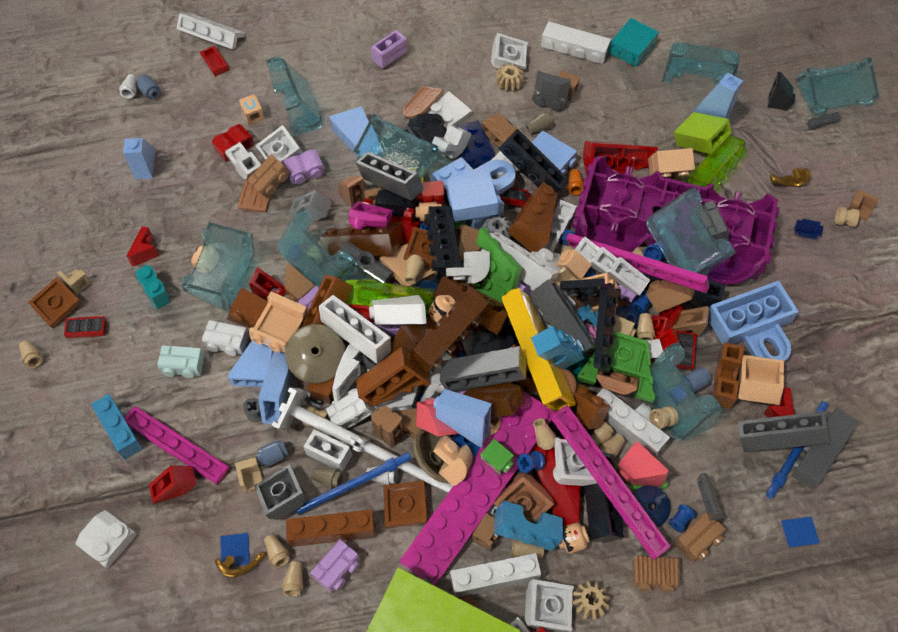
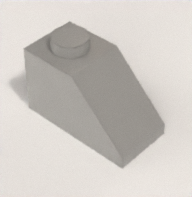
M314 190L296 198L289 214L317 221L328 216L332 202L317 190Z

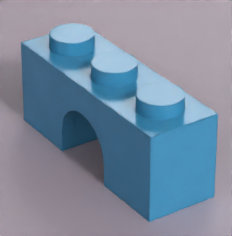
M554 326L531 337L538 356L546 361L552 358L555 365L563 370L584 359L582 354L584 349L580 341L573 339L571 335L565 334L563 330H559Z
M110 394L91 404L116 450L124 460L143 450Z
M502 501L495 511L494 534L554 551L563 540L562 518L543 512L533 524L524 517L523 506Z

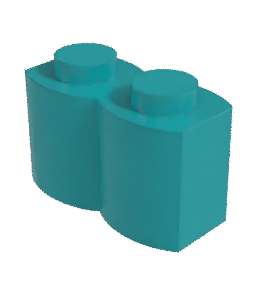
M150 265L135 271L136 278L143 291L156 309H160L170 303L169 295L163 283Z

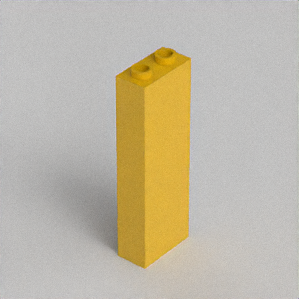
M520 288L508 291L501 298L520 347L527 358L529 370L543 405L555 412L566 405L569 408L575 406V400L562 369L555 365L552 358L546 361L539 357L531 337L546 330L537 308L531 301L532 298Z

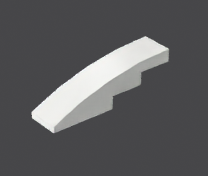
M563 200L559 201L553 214L549 243L544 248L552 253L555 252L564 230L568 228L575 214L577 206Z
M583 237L574 249L592 264L591 267L601 274L608 273L616 280L617 284L638 296L650 281V279L623 258L615 257L604 247L599 248L586 237Z
M352 344L348 345L336 371L332 390L334 400L337 402L361 374L360 363L363 361V353Z

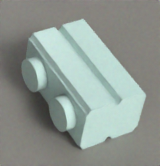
M163 345L157 365L165 376L173 377L175 374L186 378H193L194 376H201L205 355L202 348Z

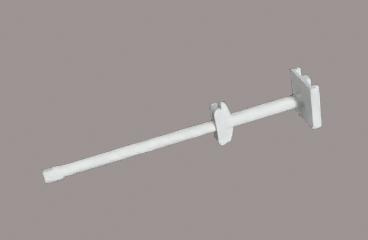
M289 388L288 392L291 395L287 403L281 404L279 411L282 413L278 421H273L272 426L278 429L290 428L294 418H297L353 446V450L357 452L365 451L383 461L392 457L394 459L398 457L370 443L371 439L365 436L360 437L300 407L307 391L301 388ZM410 462L398 466L399 469L447 493L453 487L451 484L441 483L432 479L420 467ZM493 504L487 514L490 516L492 514L495 515L494 510H497L498 506Z

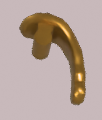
M795 168L792 170L793 175L777 177L775 174H771L770 180L772 183L782 186L800 187L809 181L811 173L806 168L800 170Z
M260 552L250 563L235 570L230 569L235 565V559L231 555L227 556L223 563H221L220 558H217L215 564L222 574L228 577H237L257 566L265 558L266 553Z

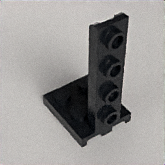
M604 278L560 281V289L567 292V295L576 297L578 301H588L590 298L599 300L593 366L605 373H610V366L612 365L611 351L614 345L613 328L616 324L615 307L617 306V297H621V289H614L612 283L605 284Z

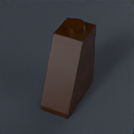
M507 382L467 389L463 393V395L492 403L491 416L513 415L525 403L520 386Z

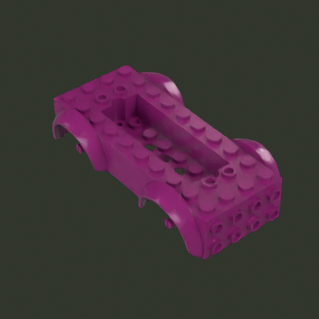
M606 156L595 157L593 164L589 163L587 177L584 180L583 191L580 194L579 205L574 216L572 228L576 229L575 235L631 253L637 247H648L656 242H662L668 247V259L695 265L701 275L708 276V280L720 284H737L748 278L758 280L760 274L765 273L766 266L770 263L772 253H769L770 248L772 249L775 240L772 237V233L776 231L777 222L774 221L778 217L780 207H777L778 199L771 194H766L757 201L743 202L741 200L743 193L736 191L734 199L731 200L718 194L712 183L702 187L664 178L659 171H655L652 175L646 177H633L634 168L632 166L630 172H628L630 166H627L625 173L621 174L609 167ZM714 201L729 231V239L725 242L706 247L704 241L700 242L697 235L698 228L697 226L693 227L689 217L692 216L693 207ZM652 209L662 210L663 213L655 214Z

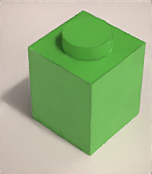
M495 439L480 454L481 460L499 475L503 471L507 473L514 465L512 462L514 455Z

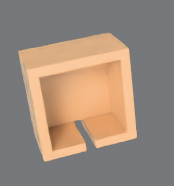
M693 149L655 152L648 158L650 175L655 171H659L664 178L684 179V176H688L690 172L695 170Z
M743 355L739 370L738 399L779 405L784 388V360Z

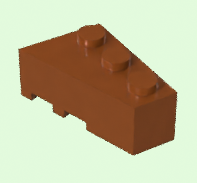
M241 288L230 307L227 320L247 328H254L268 301Z
M401 347L356 380L358 398L372 407L396 398L395 395L406 391L410 393L413 391V388L422 384L425 386L431 385L430 373L410 357L411 354Z

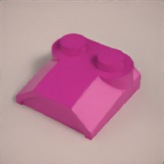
M356 202L350 208L349 223L356 229H363L366 226L386 227L390 223L393 210Z

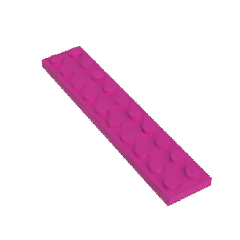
M523 390L522 394L525 403L513 415L502 417V423L498 431L492 436L489 435L484 445L479 449L473 458L466 477L456 486L453 485L399 561L420 578L431 580L434 586L438 584L485 514L488 513L497 497L519 469L517 465L518 457L524 453L529 454L537 443L533 422L539 418H543L548 426L552 422L550 416L555 412ZM493 439L514 455V460L512 461L514 465L507 473L503 471L501 475L496 473L480 458V454Z

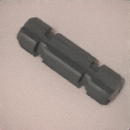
M834 112L809 119L807 126H809V129H814L840 121L841 115L839 112Z

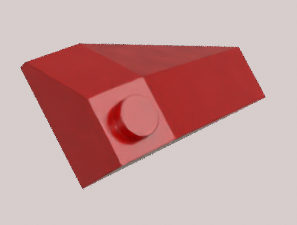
M585 141L583 162L586 176L589 163L593 164L594 158L599 156H606L609 167L621 174L625 173L627 166H630L629 171L631 166L634 170L649 167L648 158L657 152L658 147Z
M536 444L531 453L539 451L544 455L545 465L542 469L537 470L543 487L554 500V505L551 506L554 516L562 518L563 527L573 523L580 524V486L558 483L553 476V469L556 467L555 446L549 450H544Z

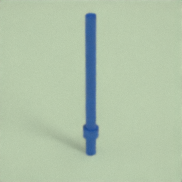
M822 401L815 412L826 411L829 404ZM804 446L794 447L779 473H775L771 480L772 484L765 494L768 498L773 499L779 488L784 486L787 481L786 476Z
M409 452L395 459L392 457L386 460L385 464L305 502L296 511L300 515L387 471L392 472L398 469V466L412 460Z

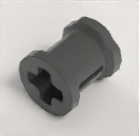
M256 398L247 399L243 406L248 420L259 422L262 420L259 400Z

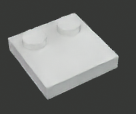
M448 91L437 99L424 114L437 113L441 115L444 120L443 129L447 132L449 125H459L472 115V110Z

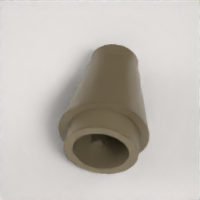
M547 112L541 113L526 125V128L530 134L550 128L553 121Z
M314 468L311 479L334 489L342 485L344 473L340 472L339 469Z

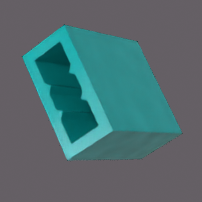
M630 18L610 41L608 53L637 67L657 43L659 31Z

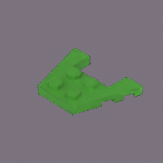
M480 228L476 245L486 251H490V267L482 281V285L479 283H473L478 291L503 303L501 297L506 295L508 291L517 288L522 268L507 251L504 252L500 248V243L496 238L493 239L489 235L490 231L487 228Z
M613 331L614 345L611 351L612 365L610 370L638 378L635 398L653 403L655 393H653L652 387L653 377L650 371L651 362L648 341ZM594 353L580 371L576 380L591 385L595 384L599 369L593 366Z

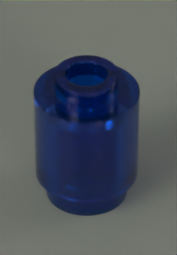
M803 218L802 220L797 219L794 234H798L799 237L817 239L818 236L821 237L823 226L820 225V221Z

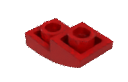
M681 305L661 311L658 316H652L655 335L658 336L673 327L683 310Z

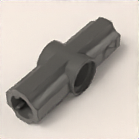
M349 241L344 242L338 251V255L355 266L360 274L368 275L382 286L387 285L394 274L389 268L375 260L370 252L362 251ZM363 262H368V263H370V264H368V265H363L362 263H363Z

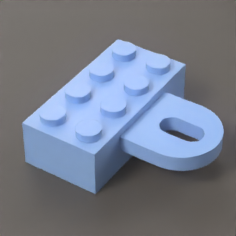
M461 157L432 173L433 181L443 182L444 200L450 206L446 181L486 174L493 176L502 171L506 174L498 179H492V181H496L497 192L495 193L499 195L513 186L515 182V169L504 160H491L473 170ZM502 200L501 206L498 207V214L493 215L494 217H498L499 214L501 218L504 217V202ZM491 216L465 221L467 226L479 230L485 223L486 218L491 219Z
M776 281L711 305L708 321L722 345L724 342L736 344L743 341L752 356L784 360L785 363L791 353V344L781 327L792 323L799 311L781 283ZM768 341L772 343L778 356L770 355L763 342Z

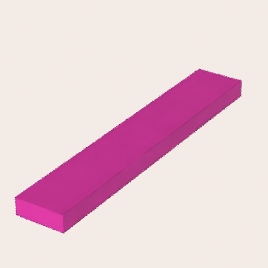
M134 406L124 417L130 429L185 465L192 466L194 471L217 486L229 472V466L138 407Z

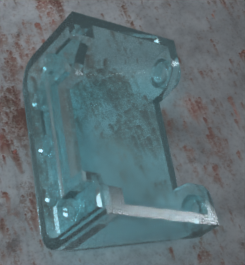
M680 42L674 43L665 61L662 82L671 83L673 77L677 76L676 78H680L681 72L714 77L713 83L716 84L727 72L735 76L739 66V54L732 50Z
M274 57L267 59L275 94L281 91L285 95L283 102L292 137L319 129L323 124L322 117L306 79L283 58Z
M871 57L863 58L860 63L851 62L848 65L827 69L807 68L795 76L796 83L810 111L815 112V114L824 113L827 109L862 103L863 106L873 103V100L879 98Z
M373 113L353 152L358 155V159L367 152H371L418 172L422 179L439 157L441 150L428 141L425 142L390 122L382 120L380 116Z
M696 187L652 214L647 219L646 225L670 265L701 275H707L736 252L729 241L725 239L715 240L696 210L701 205L702 198Z
M302 207L294 214L277 244L279 253L289 264L317 287H320L325 274L338 277L346 282V280L352 277L356 261L350 254L344 251L337 252L331 257L307 232L312 224V216Z
M209 222L206 229L204 228L201 233L204 246L192 273H188L187 276H183L181 287L184 292L229 312L233 301L240 292L253 258V234Z
M679 342L669 345L650 365L651 376L653 377V393H655V400L651 404L654 409L672 406L677 410L679 417L677 424L666 428L675 440L685 441L712 428L722 411V407L710 395H704L696 398L676 367L685 357V352Z

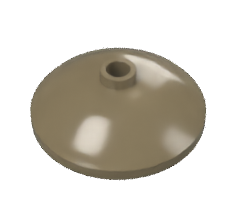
M311 324L298 329L290 337L286 346L285 357L288 368L294 376L307 383L319 384L335 377L346 350L342 338L332 328L320 324ZM313 348L319 349L318 354H312L311 351Z
M423 429L419 430L413 441L414 454L419 466L432 479L450 484L439 474L444 461L433 452L442 436H436Z

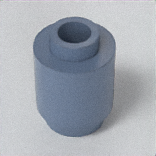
M142 75L138 78V88L146 98L155 99L159 96L161 88L152 77Z
M697 368L683 375L680 385L689 394H692L708 386L709 382H711V375L707 369Z
M275 440L259 448V453L255 454L260 466L264 464L266 468L283 460L288 455L282 440L278 442Z

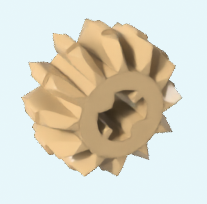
M506 63L505 66H500L496 72L497 85H499L500 89L505 88L506 91L508 89L512 91L519 89L524 82L523 70H520V66L515 67L514 63L512 65Z
M590 581L586 582L585 587L580 584L577 587L578 591L573 593V597L576 599L573 600L572 605L579 606L576 613L580 614L583 611V619L585 620L589 614L593 621L596 620L597 615L603 617L605 615L603 610H608L610 607L605 603L610 600V596L603 595L606 592V588L597 589L599 586L598 582L593 587ZM589 597L594 598V599H593V602H594L593 605H590V604L588 603V602H589V600H588Z

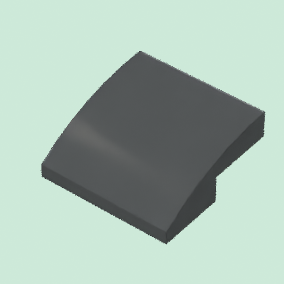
M701 473L697 479V484L709 520H716L722 524L724 518L711 479L708 474Z

